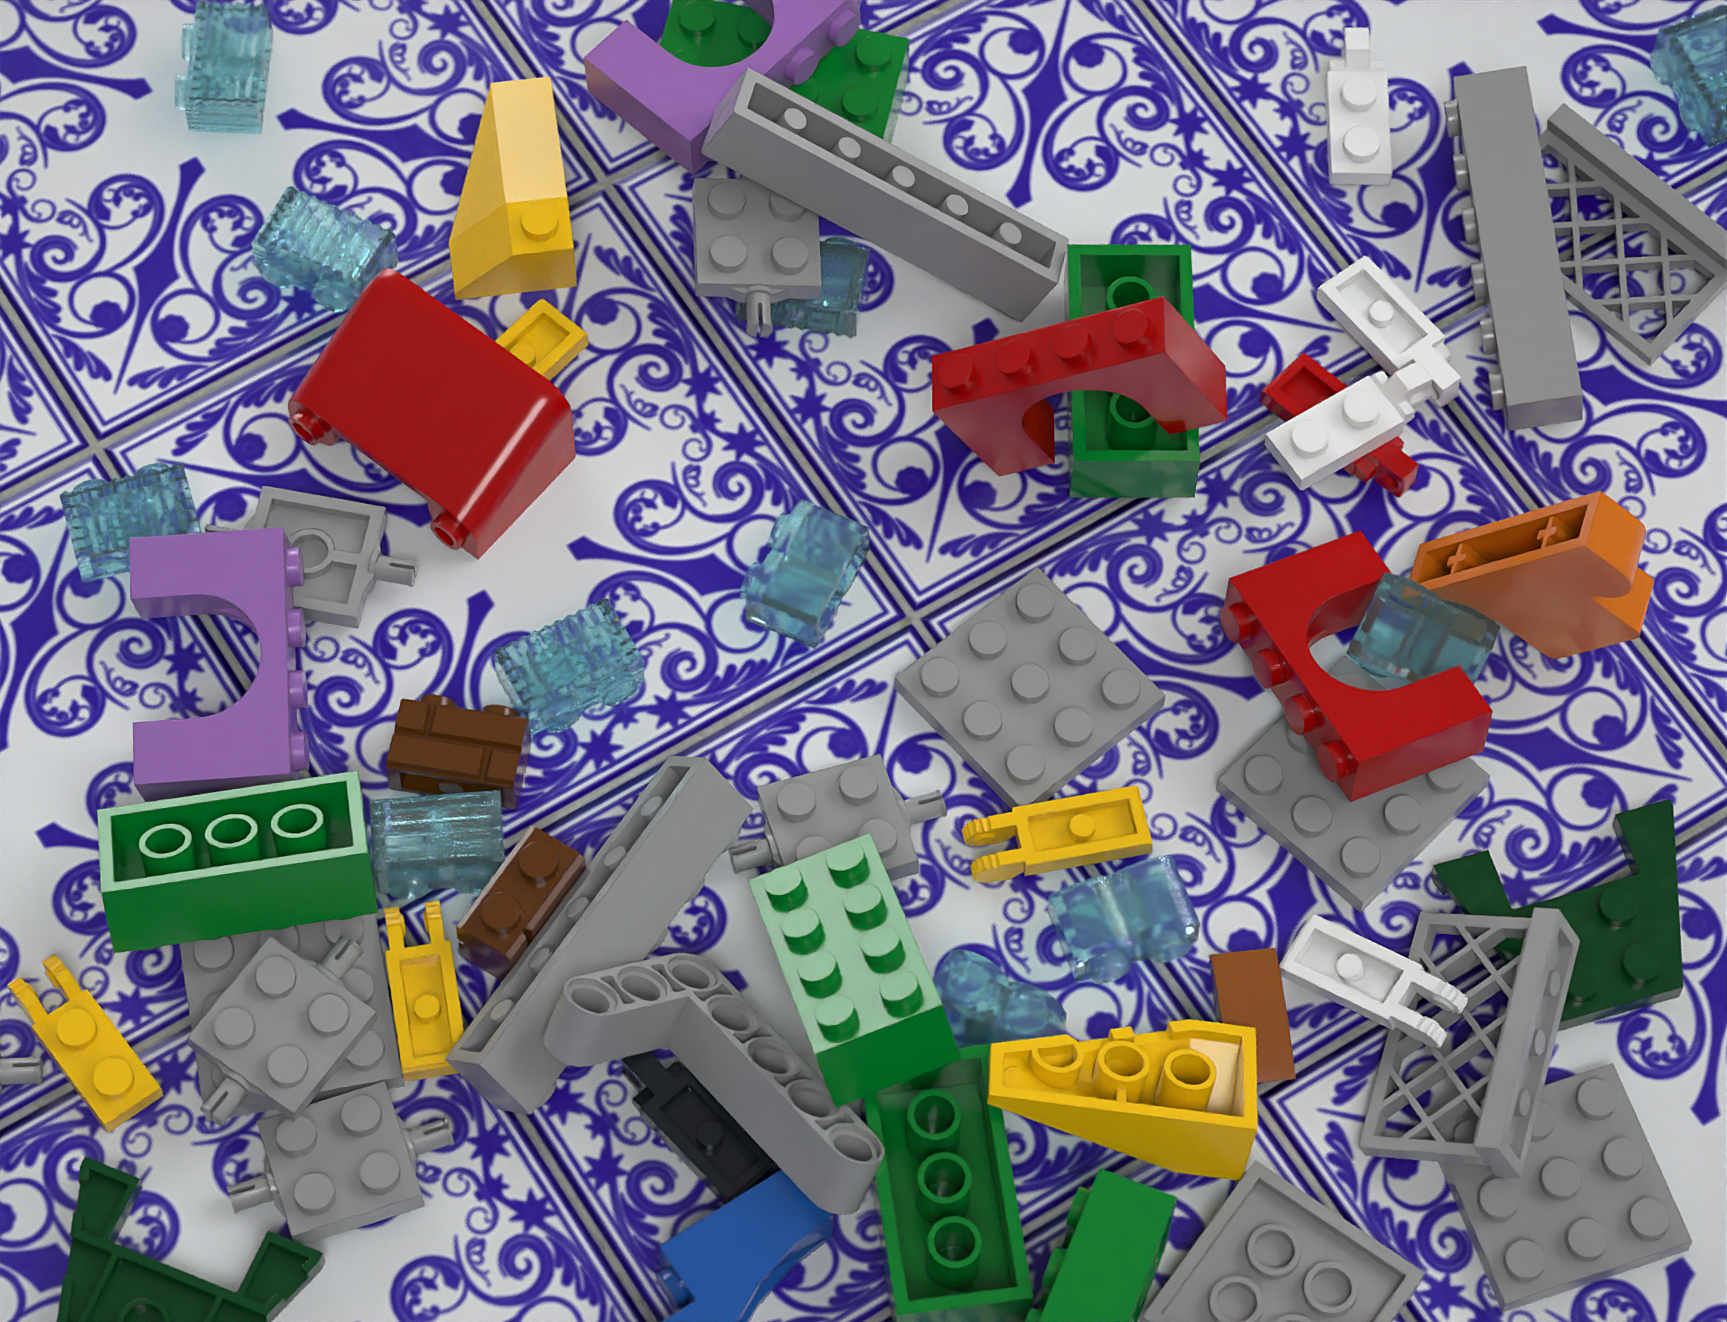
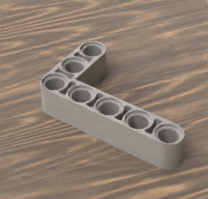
M674 953L575 976L567 980L563 986L543 1036L544 1046L557 1060L568 1065L584 1067L668 1047L814 1204L825 1211L839 1215L852 1214L859 1210L883 1158V1144L846 1104L835 1108L824 1080L709 961L694 954Z

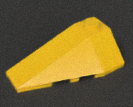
M550 77L490 84L449 239L455 300L577 287L572 228Z
M1187 1019L1168 1022L1166 1031L1134 1034L1130 1026L1110 1029L1108 1038L1077 1041L1065 1034L991 1043L988 1065L987 1104L1175 1173L1241 1181L1258 1130L1256 1028Z

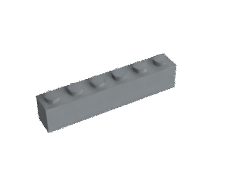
M1527 66L1454 77L1455 100L1444 101L1448 135L1449 137L1460 136L1463 149L1462 154L1453 155L1457 190L1469 189L1472 204L1471 208L1461 209L1466 245L1478 244L1481 262L1470 263L1475 300L1487 298L1490 317L1479 318L1484 355L1496 353L1499 370L1498 373L1488 374L1493 411L1505 409L1508 431L1583 420L1582 390Z
M747 68L715 108L701 151L702 154L1007 315L1023 322L1058 284L1069 242L1067 237L758 72Z
M669 756L446 1056L445 1060L495 1109L531 1115L536 1108L543 1105L552 1096L556 1088V1080L568 1064L557 1060L547 1051L544 1046L543 1036L566 981L575 976L643 961L648 954L655 951L664 942L668 934L667 927L683 905L695 898L701 891L705 882L704 876L720 854L729 850L738 840L741 833L740 827L754 808L706 758Z

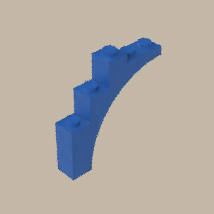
M780 1170L659 1245L661 1271L656 1274V1279L663 1293L676 1309L684 1304L686 1305V1307L662 1322H750L757 1308L790 1270L833 1238V1213L825 1211L814 1204L785 1172Z

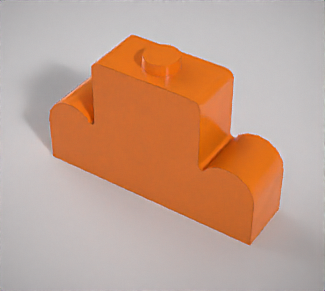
M1602 491L1590 493L1421 543L1404 598L1440 624L1464 634H1485L1492 630L1495 621H1497L1545 656L1552 659H1560L1637 639L1641 633L1655 582L1651 576L1637 567L1647 533L1646 528L1638 518Z

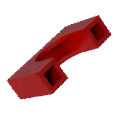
M1164 296L932 356V412L998 476L1055 463L1054 408L1044 398L1058 393L1076 390H1100L1124 395L1141 404L1169 435L1228 421L1226 367L1224 363Z
M1361 530L1229 578L1224 607L1220 611L1221 624L1229 640L1240 644L1252 662L1253 670L1259 683L1264 688L1272 690L1284 707L1285 716L1291 729L1296 734L1305 737L1317 755L1318 764L1324 776L1329 781L1337 783L1349 802L1356 801L1483 752L1493 714L1490 706L1460 665L1399 688L1365 690L1338 681L1326 673L1314 660L1309 648L1319 640L1383 616L1385 613L1393 574Z

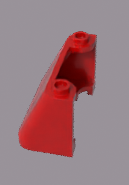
M389 268L383 269L364 288L288 401L289 424L302 440L313 446L318 442L332 446L340 438L344 439L427 500L428 509L433 519L430 523V528L443 544L453 550H458L461 547L478 560L576 458L572 410L567 399L559 389L544 376L408 278Z

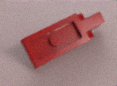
M1302 353L1261 391L1260 403L1286 423L1348 386L1306 353ZM1397 436L1346 465L1343 469L1352 476L1355 474L1358 479L1365 483L1373 477L1377 484L1400 498L1416 483L1419 464L1402 451L1404 441Z

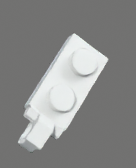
M1345 28L1344 44L1341 45L1342 60L1329 61V71H1327L1325 82L1329 183L1390 185L1392 161L1387 72H1384V61L1370 60L1369 28Z
M1367 256L1362 257L1318 287L1317 300L1390 376L1396 371L1419 361L1433 378L1429 401L1440 409L1458 397L1459 382L1462 381V377L1448 363L1452 355L1444 345L1445 335Z
M1419 361L1396 371L1390 378L1383 371L1373 374L1371 378L1368 375L1266 433L1265 446L1299 490L1303 491L1401 435L1404 425L1415 417L1413 407L1430 398L1433 378Z

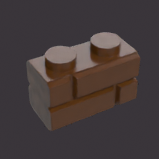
M423 695L419 701L402 698L386 760L389 788L391 790L516 810L531 750L532 740L529 719L520 717L516 710L503 705H487L483 707L482 711L457 707L453 700L441 695Z
M530 826L457 924L456 932L457 939L460 940L458 942L460 955L485 972L503 981L586 869L585 858L576 850L539 828Z

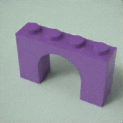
M742 0L765 19L771 28V33L765 43L753 55L738 63L723 67H701L683 62L667 52L626 19L584 57L587 90L694 175L709 160L715 161L701 153L715 108L744 71L750 68L787 89L794 83L799 85L805 82L812 75L821 58L835 46L841 47L848 43L856 34L861 23L860 0Z
M283 527L129 538L130 599L142 619L201 614L231 617L245 624L258 636L261 650L258 672L252 685L242 698L224 711L199 718L133 722L134 786L145 802H153L299 780V771L309 770L310 762L306 731L298 732L297 709L307 708L308 703L305 671L296 670L295 647H305L306 644L303 609H294L293 593L294 586H303L304 565L301 548H292Z

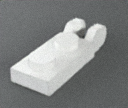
M1315 914L1309 916L1279 964L1280 973L1284 978L1387 1028L1394 1030L1395 1027H1398L1409 1037L1437 1049L1441 1047L1446 1039L1447 1032L1433 1019L1423 1017L1421 1014L1407 1008L1415 994L1419 993L1430 1003L1457 1014L1461 1013L1468 1003V998L1465 997V994L1456 989L1455 986L1426 973L1421 964Z

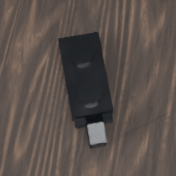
M650 1051L622 1059L621 1062L624 1064L622 1074L639 1092L632 1098V1104L640 1112V1117L724 1205L763 1182L780 1168L688 1068L685 1069L676 1061L666 1069Z

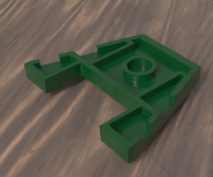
M1670 799L1621 812L1614 817L1612 827L1633 876L1516 909L1511 907L1489 850L1433 865L1430 875L1433 884L1443 896L1447 893L1466 915L1532 918L1534 908L1559 909L1579 938L1580 943L1558 1031L1679 997L1684 986L1674 809ZM1506 938L1493 947V949L1508 964L1520 955L1524 939Z
M85 1156L80 1165L76 1212H73L70 1230L71 1247L67 1273L63 1276L57 1322H272L320 1273L325 1264L323 1252L267 1231L238 1291L233 1292L115 1244L143 1188L140 1178Z

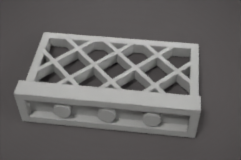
M1563 103L1547 119V129L1539 136L1542 157L1549 152L1567 167L1568 183L1547 184L1549 197L1569 196L1571 222L1553 223L1555 236L1572 235L1573 261L1560 262L1566 299L1646 364L1651 366L1715 298L1727 288V230ZM1575 174H1577L1585 182H1576ZM1602 194L1613 203L1614 219L1578 221L1577 196ZM1621 210L1631 218L1622 219ZM1649 231L1659 239L1660 256L1625 258L1623 232ZM1615 232L1617 258L1581 260L1580 234ZM1668 247L1678 255H1668ZM1694 267L1710 280L1697 294L1671 295L1669 269ZM1661 269L1663 296L1628 297L1626 271ZM1618 272L1620 298L1594 299L1583 290L1582 274ZM1574 274L1575 283L1572 282L1565 275ZM1672 308H1683L1673 319ZM1664 309L1666 327L1649 343L1630 328L1629 311ZM1621 311V320L1611 312Z
M1534 908L1532 918L1420 912L1408 959L1421 964L1425 972L1428 967L1430 970L1428 974L1441 979L1445 983H1448L1447 980L1478 958L1491 976L1465 994V997L1468 998V1003L1461 1013H1452L1443 1009L1431 1018L1441 1028L1447 1029L1464 1016L1476 1035L1445 1057L1436 1047L1427 1045L1438 1062L1407 1084L1399 1076L1402 1061L1425 1043L1409 1037L1398 1027H1395L1394 1030L1389 1028L1358 1145L1365 1156L1489 1166L1498 1177H1522L1580 943L1579 938L1559 909ZM1436 934L1462 935L1468 945L1437 967L1430 959ZM1472 936H1479L1475 940L1472 938ZM1506 938H1523L1524 941L1520 955L1497 971L1485 953ZM1513 981L1512 989H1510L1508 984ZM1502 989L1509 998L1506 1012L1482 1030L1470 1014V1011ZM1416 993L1407 1008L1416 1011L1418 1001L1424 997ZM1498 1040L1497 1048H1495L1493 1043ZM1487 1048L1494 1057L1491 1072L1467 1089L1454 1071ZM1449 1076L1461 1094L1428 1117L1416 1098ZM1397 1084L1399 1090L1394 1093ZM1483 1100L1482 1107L1480 1108L1477 1103ZM1410 1103L1422 1122L1400 1138L1383 1137L1387 1119ZM1472 1108L1479 1118L1472 1144L1446 1142L1439 1130ZM1433 1135V1137L1435 1138L1436 1141L1427 1140V1139L1430 1138V1137Z

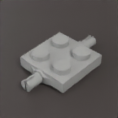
M744 175L736 179L694 178L692 200L695 296L728 297L746 303V332L756 337L759 325L758 316H760V337L768 336L773 331L771 303L785 299H819L822 285L818 214Z
M262 486L256 511L243 530L283 527L292 548H301L304 565L303 586L293 587L294 609L302 608L306 620L358 629L366 597L375 586L377 580L408 585L409 587H413L418 571L417 560L412 561L381 554L380 545L387 522L386 507ZM206 524L205 533L236 530Z
M881 754L757 787L758 803L765 820V838L731 847L728 852L735 874L771 863L774 869L870 833L889 879L893 881L919 873V860L910 837L911 825L938 817H946V805L940 790L903 800L900 793L891 785Z
M341 935L324 959L317 964L314 961L300 958L271 936L267 939L187 1036L188 1046L213 1063L224 1079L208 1101L200 1107L205 1116L210 1120L213 1117L214 1123L223 1126L226 1119L245 1096H248L250 1099L269 1103L294 1122L297 1120L377 1020L376 1011L347 991L340 980L357 958L363 954L362 948L355 941L350 945V938Z
M383 1081L309 1104L295 1122L283 1113L256 1121L266 1152L265 1175L235 1185H228L227 1190L235 1214L238 1211L274 1201L275 1207L287 1220L293 1241L305 1245L425 1207L416 1178V1155L448 1145L452 1146L454 1145V1140L446 1117L442 1120L408 1130L406 1124L395 1113L386 1082Z

